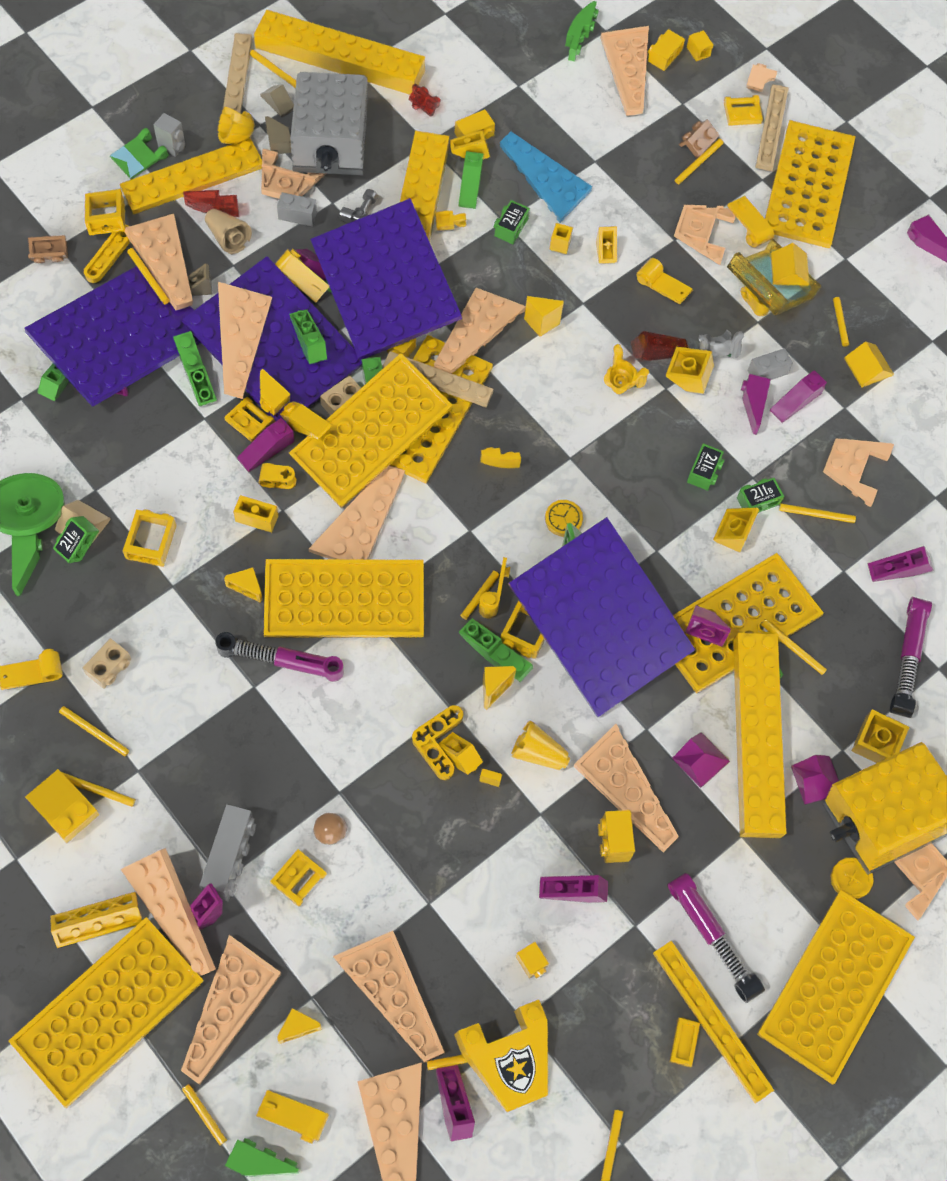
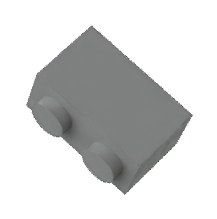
M163 113L154 123L158 148L165 146L167 152L176 157L185 148L182 123Z
M281 192L277 204L278 219L313 227L317 215L316 199Z
M783 348L753 358L748 372L749 374L772 380L787 375L793 362L786 349Z

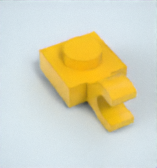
M453 210L435 212L437 231L454 229V225L458 227L466 226L465 213L453 215Z

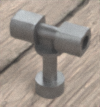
M367 189L363 194L364 202L361 207H357L355 210L343 207L339 214L340 220L351 223L368 216L366 211L370 204H375L378 194L372 189Z

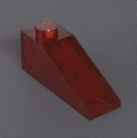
M646 331L640 333L631 342L634 358L647 361L669 359L673 357L676 347L688 348L686 339Z

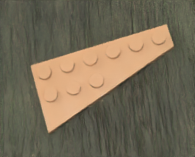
M649 26L601 33L600 38L626 116L643 113Z
M218 282L224 394L243 399L272 297Z
M615 724L574 764V767L619 811L630 810L632 823L664 853L679 836L667 814L664 813L657 796L654 795L650 788L651 785L636 758L633 757L626 740L623 739L619 732L620 729Z
M166 848L120 869L178 953L187 961L192 970L199 976L215 970L214 963Z

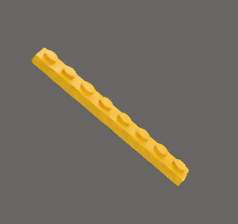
M670 941L656 950L653 955L754 1103L756 1104L773 1092L774 1089L673 942Z

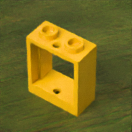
M121 189L85 194V224L89 235L125 231V202ZM116 206L115 213L92 216V209Z
M136 509L123 548L125 559L164 567L177 526L175 518L166 513L156 514L147 509L143 511ZM141 521L166 526L158 551L133 546Z
M518 601L500 638L502 643L510 649L519 651L527 658L532 657L536 659L545 641L542 634H540L535 646L509 634L519 612L528 615L520 601Z

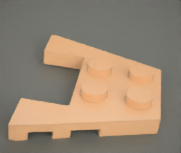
M264 148L262 150L261 193L263 195L278 199L281 192L303 196L326 174H303L274 166L278 159V152Z
M684 205L674 237L715 263L721 264L725 248L710 244L708 241L716 218L734 223L736 216L729 208H724V206L707 208L706 205Z
M836 438L823 472L841 486L847 487L852 491L851 494L855 497L859 496L865 501L867 506L871 507L877 489L859 483L869 455L888 461L894 444Z
M932 843L894 862L920 891L917 896L905 904V907L917 921L922 917L947 878V860Z

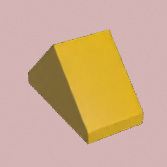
M617 226L598 227L596 248L599 263H617Z
M253 568L225 576L226 587L261 603L262 595Z
M292 1008L277 1039L279 1044L320 1031L322 1028L320 1022Z

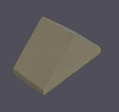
M274 85L260 94L281 118L294 109V104L284 85Z
M205 263L188 276L192 296L212 295L209 265Z

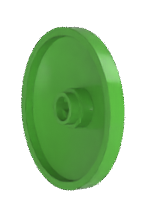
M21 473L2 479L0 481V532L13 536H26L39 533L51 527L61 517V510L65 505L60 486L53 479L36 473Z

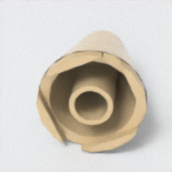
M212 209L207 212L205 223L221 248L229 254H236L245 248L244 244L246 241L249 242L251 239V227L245 221L220 210Z

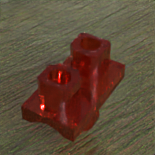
M412 85V92L408 99L412 102V108L415 110L420 108L430 117L433 116L435 109L439 107L440 98L437 96L432 97L424 86Z

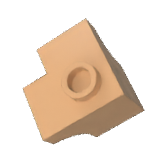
M760 63L753 65L746 88L762 92L767 82L775 81L778 71L767 69L766 65Z

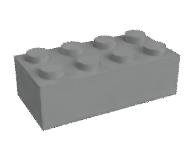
M226 804L199 885L203 891L208 884L212 883L223 901L229 902L230 896L233 897L235 895L237 884L234 883L236 877L242 873L244 864L241 862L243 856H247L249 852V837L253 836L256 830L255 818H253L250 810Z

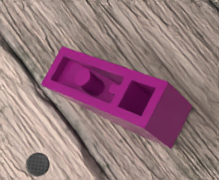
M930 215L912 222L907 231L909 238L916 246L947 263V237Z
M813 370L787 392L770 411L783 423L821 395L827 382Z
M749 374L748 379L743 380L741 391H744L742 400L752 433L757 435L771 379Z
M280 418L268 426L237 457V460L249 473L294 442L293 430Z
M925 546L867 563L873 582L912 577L933 571L930 556Z
M599 875L540 877L539 898L585 903L607 902L608 881Z
M212 883L208 884L190 905L199 930L214 924L222 915L223 901Z
M458 1065L436 1068L444 1120L450 1141L472 1138L475 1120Z

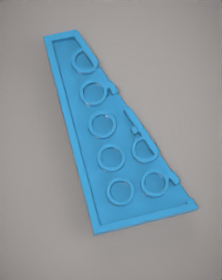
M510 131L500 141L502 150L518 166L517 169L525 175L527 182L537 195L546 202L548 209L557 216L556 219L559 223L592 191L590 184Z

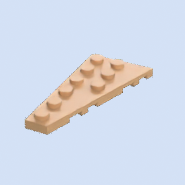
M174 214L126 227L125 234L169 298L174 309L179 310L192 306L193 299Z
M475 288L461 314L462 319L457 321L436 359L434 367L452 374L466 362L467 358L476 354L481 346H485L497 336L508 323L511 324L516 316L525 312L526 306Z
M390 465L385 468L309 548V552L328 559H369L405 475V470Z
M393 931L333 956L336 962L423 1062H427L445 1053Z
M230 935L181 1069L183 1073L199 1085L281 975L280 971Z
M422 1063L358 1081L382 1181H416Z

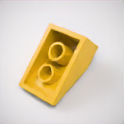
M59 769L25 796L66 843L99 816L94 806Z

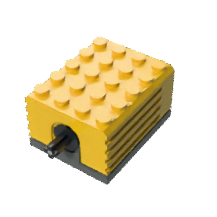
M922 742L832 784L826 797L827 799L823 804L837 826L836 829L829 832L831 839L835 842L845 839L867 875L947 836V776Z

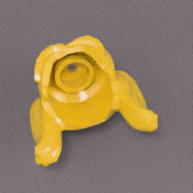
M616 344L613 348V366L608 368L604 376L605 384L611 387L616 394H622L632 387H644L649 370L641 368L637 372L630 362L623 360V349L620 344Z

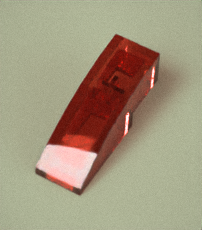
M219 190L183 191L185 205L194 210L207 214L208 211L217 209L233 217H239L237 195L220 196Z

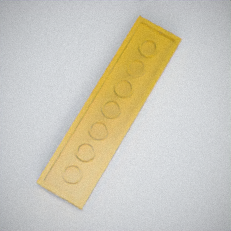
M248 138L240 143L216 149L120 183L119 185L134 215L262 169V159L251 138Z

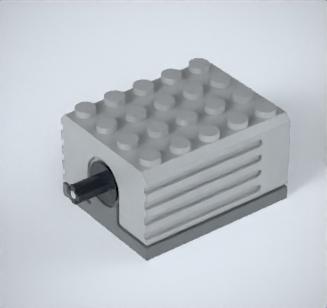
M300 72L297 74L290 137L292 168L294 172L363 175L368 115L367 77L364 75Z

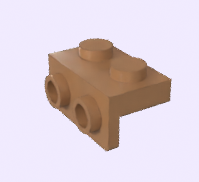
M708 119L703 122H696L692 126L693 130L682 136L683 140L679 143L680 147L686 145L696 158L700 157L720 136Z
M65 235L28 238L30 252L28 258L34 261V263H45V260L52 259V262H62L63 259L68 258Z

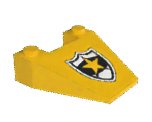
M539 999L523 1005L514 1011L522 1031L489 1044L486 1043L479 1023L461 1029L454 1034L462 1056L506 1112L548 1096L547 1018Z

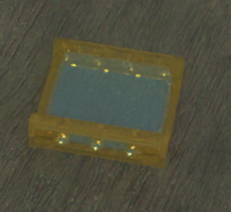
M771 239L765 250L748 257H744L740 252L735 253L727 268L776 316L812 300L822 286L810 274L808 286L773 285L771 252L782 247L774 239Z

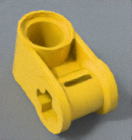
M755 281L753 285L742 287V298L748 303L753 312L758 316L767 315L772 303V297L765 290L762 283Z
M271 463L262 464L258 481L259 485L266 488L287 490L296 486L297 479L292 467Z

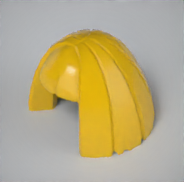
M225 106L220 115V124H218L219 141L224 144H235L250 138L255 127L252 115L246 111L241 114Z

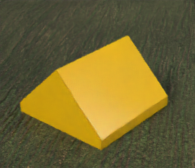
M791 243L771 252L773 285H809L808 261L805 251L796 244Z
M527 296L524 320L541 337L560 324L564 301Z
M867 341L844 358L861 388L894 375L877 345Z
M726 509L713 540L741 552L759 509Z
M514 666L484 667L483 702L486 710L514 683L516 673Z

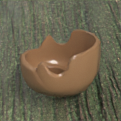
M325 813L319 816L313 828L315 838L322 844L328 845L336 844L339 840L344 839L347 831L345 820L334 813Z

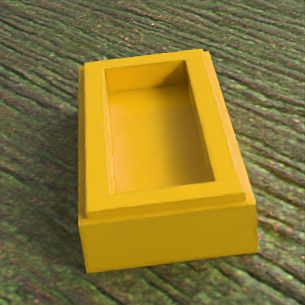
M678 1018L669 1062L692 1067L700 1027L699 1022Z

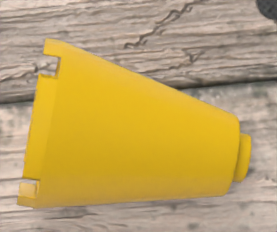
M529 720L522 729L524 732L521 736H518L514 744L511 757L560 770L562 767L566 768L570 761V757H568L569 752L537 724Z

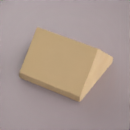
M76 500L62 507L61 517L57 521L55 531L62 534L66 527V522L71 517L84 516L99 530L95 537L96 539L108 524L110 518L80 500Z

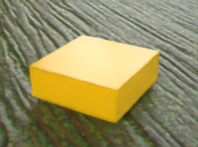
M482 769L479 782L499 787L502 774Z

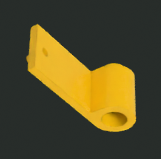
M746 196L728 203L727 207L747 229L746 242L748 245L755 248L774 238L773 228Z
M287 249L275 265L296 287L316 303L329 288V285L299 259L301 255L297 251Z
M650 258L636 274L640 284L646 285L678 304H681L693 291V288L664 273L662 263L655 258Z
M503 557L497 593L485 592L480 597L479 613L486 619H491L497 615L504 577L509 578L510 567H506L507 558Z
M54 649L43 650L37 660L0 666L1 690L55 681L63 677L59 653L54 651Z
M267 1090L256 1116L301 1134V1140L313 1144L314 1140L319 1141L329 1114Z

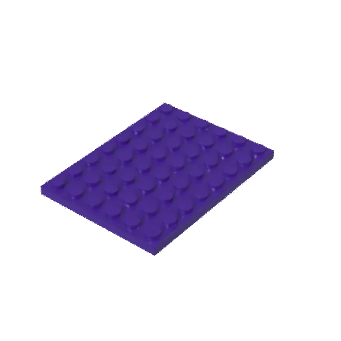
M411 198L310 239L359 361L462 319V315Z
M268 256L229 284L272 297L245 389L260 407L259 378L262 369L290 393V401L288 403L294 401L309 408L320 400V396L362 366V360L359 361L355 349ZM217 293L183 318L182 323L223 366L219 294ZM306 309L325 341L327 354L326 360L309 364L302 351L289 315ZM284 407L274 416L270 412L267 414L272 416L276 422L280 418L283 419L280 414L284 411Z
M135 266L26 326L24 329L31 340L93 407L121 391L124 387H128L179 357L180 355L173 337L190 331L182 323V319L193 312L194 309L189 306L175 310L170 302L164 305L139 268ZM192 333L196 346L201 344V342Z
M608 517L508 583L596 717L610 710L695 650Z

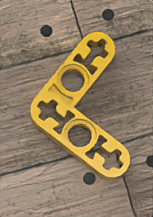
M456 705L446 708L418 727L412 734L414 746L437 777L442 780H448L453 776L454 765L436 740L462 722L463 711ZM450 712H453L454 714L458 713V719H455L454 717L449 719V725H447L445 720L450 718ZM440 722L443 724V729L441 731H434L432 724ZM426 728H428L430 733L425 736V741H417L418 734L421 736L427 733ZM435 749L438 751L439 756L431 759L428 757L427 752ZM442 758L444 760L441 761V764L445 768L449 767L448 774H446L445 772L441 773V766L438 762Z

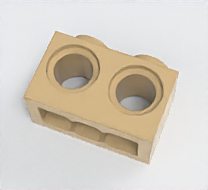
M349 375L320 396L321 406L332 415L353 396L348 395V393L355 394L361 387Z
M110 638L83 666V670L89 678L104 689L115 681L117 674L121 670L123 671L129 666L131 657L124 648ZM114 655H120L117 660H111ZM106 670L103 675H97L98 671Z

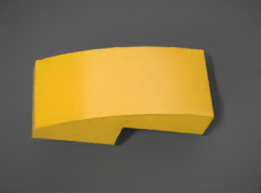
M489 447L481 450L480 461L493 467L520 468L521 456L520 452L501 454L500 448Z

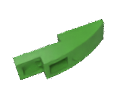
M593 1L584 7L569 27L565 46L570 47L568 58L570 61L575 62L576 55H580L582 45H580V42L583 43L584 38H588L590 31L593 32L595 21L593 19H597L599 9H596L597 1Z
M189 331L174 336L173 339L180 355V360L199 407L217 401L192 332Z
M473 618L459 631V634L493 666H514L516 668L515 679L519 682L533 669V664L503 644L501 638Z

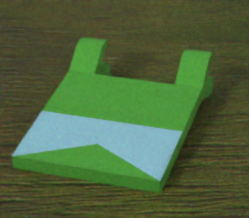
M144 128L136 138L111 154L110 158L130 179H133L157 161L166 159L169 154L165 146H160L155 153L146 146L144 142L150 141L152 135L149 129Z

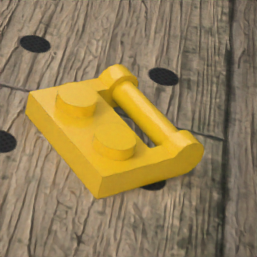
M759 95L743 98L724 97L728 126L762 124L763 117L759 104ZM752 104V106H747V107H732V106H731V105Z
M249 397L244 398L225 416V421L251 442L275 422L272 416H268L254 405ZM245 409H249L252 413H254L257 417H259L263 422H262V423L258 422L255 418H253L250 414H248V413L245 411Z
M297 849L271 879L270 883L296 906L300 907L304 897L327 873ZM311 869L314 874L297 894L293 893V888Z

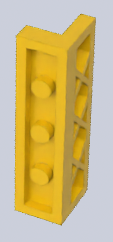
M136 891L52 915L51 933L57 948L138 925L142 921V916L138 907ZM132 901V903L122 905L125 902ZM66 920L63 923L57 924V922Z

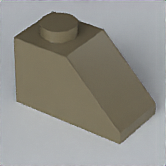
M265 116L270 150L278 152V155L291 153L289 128L273 118Z

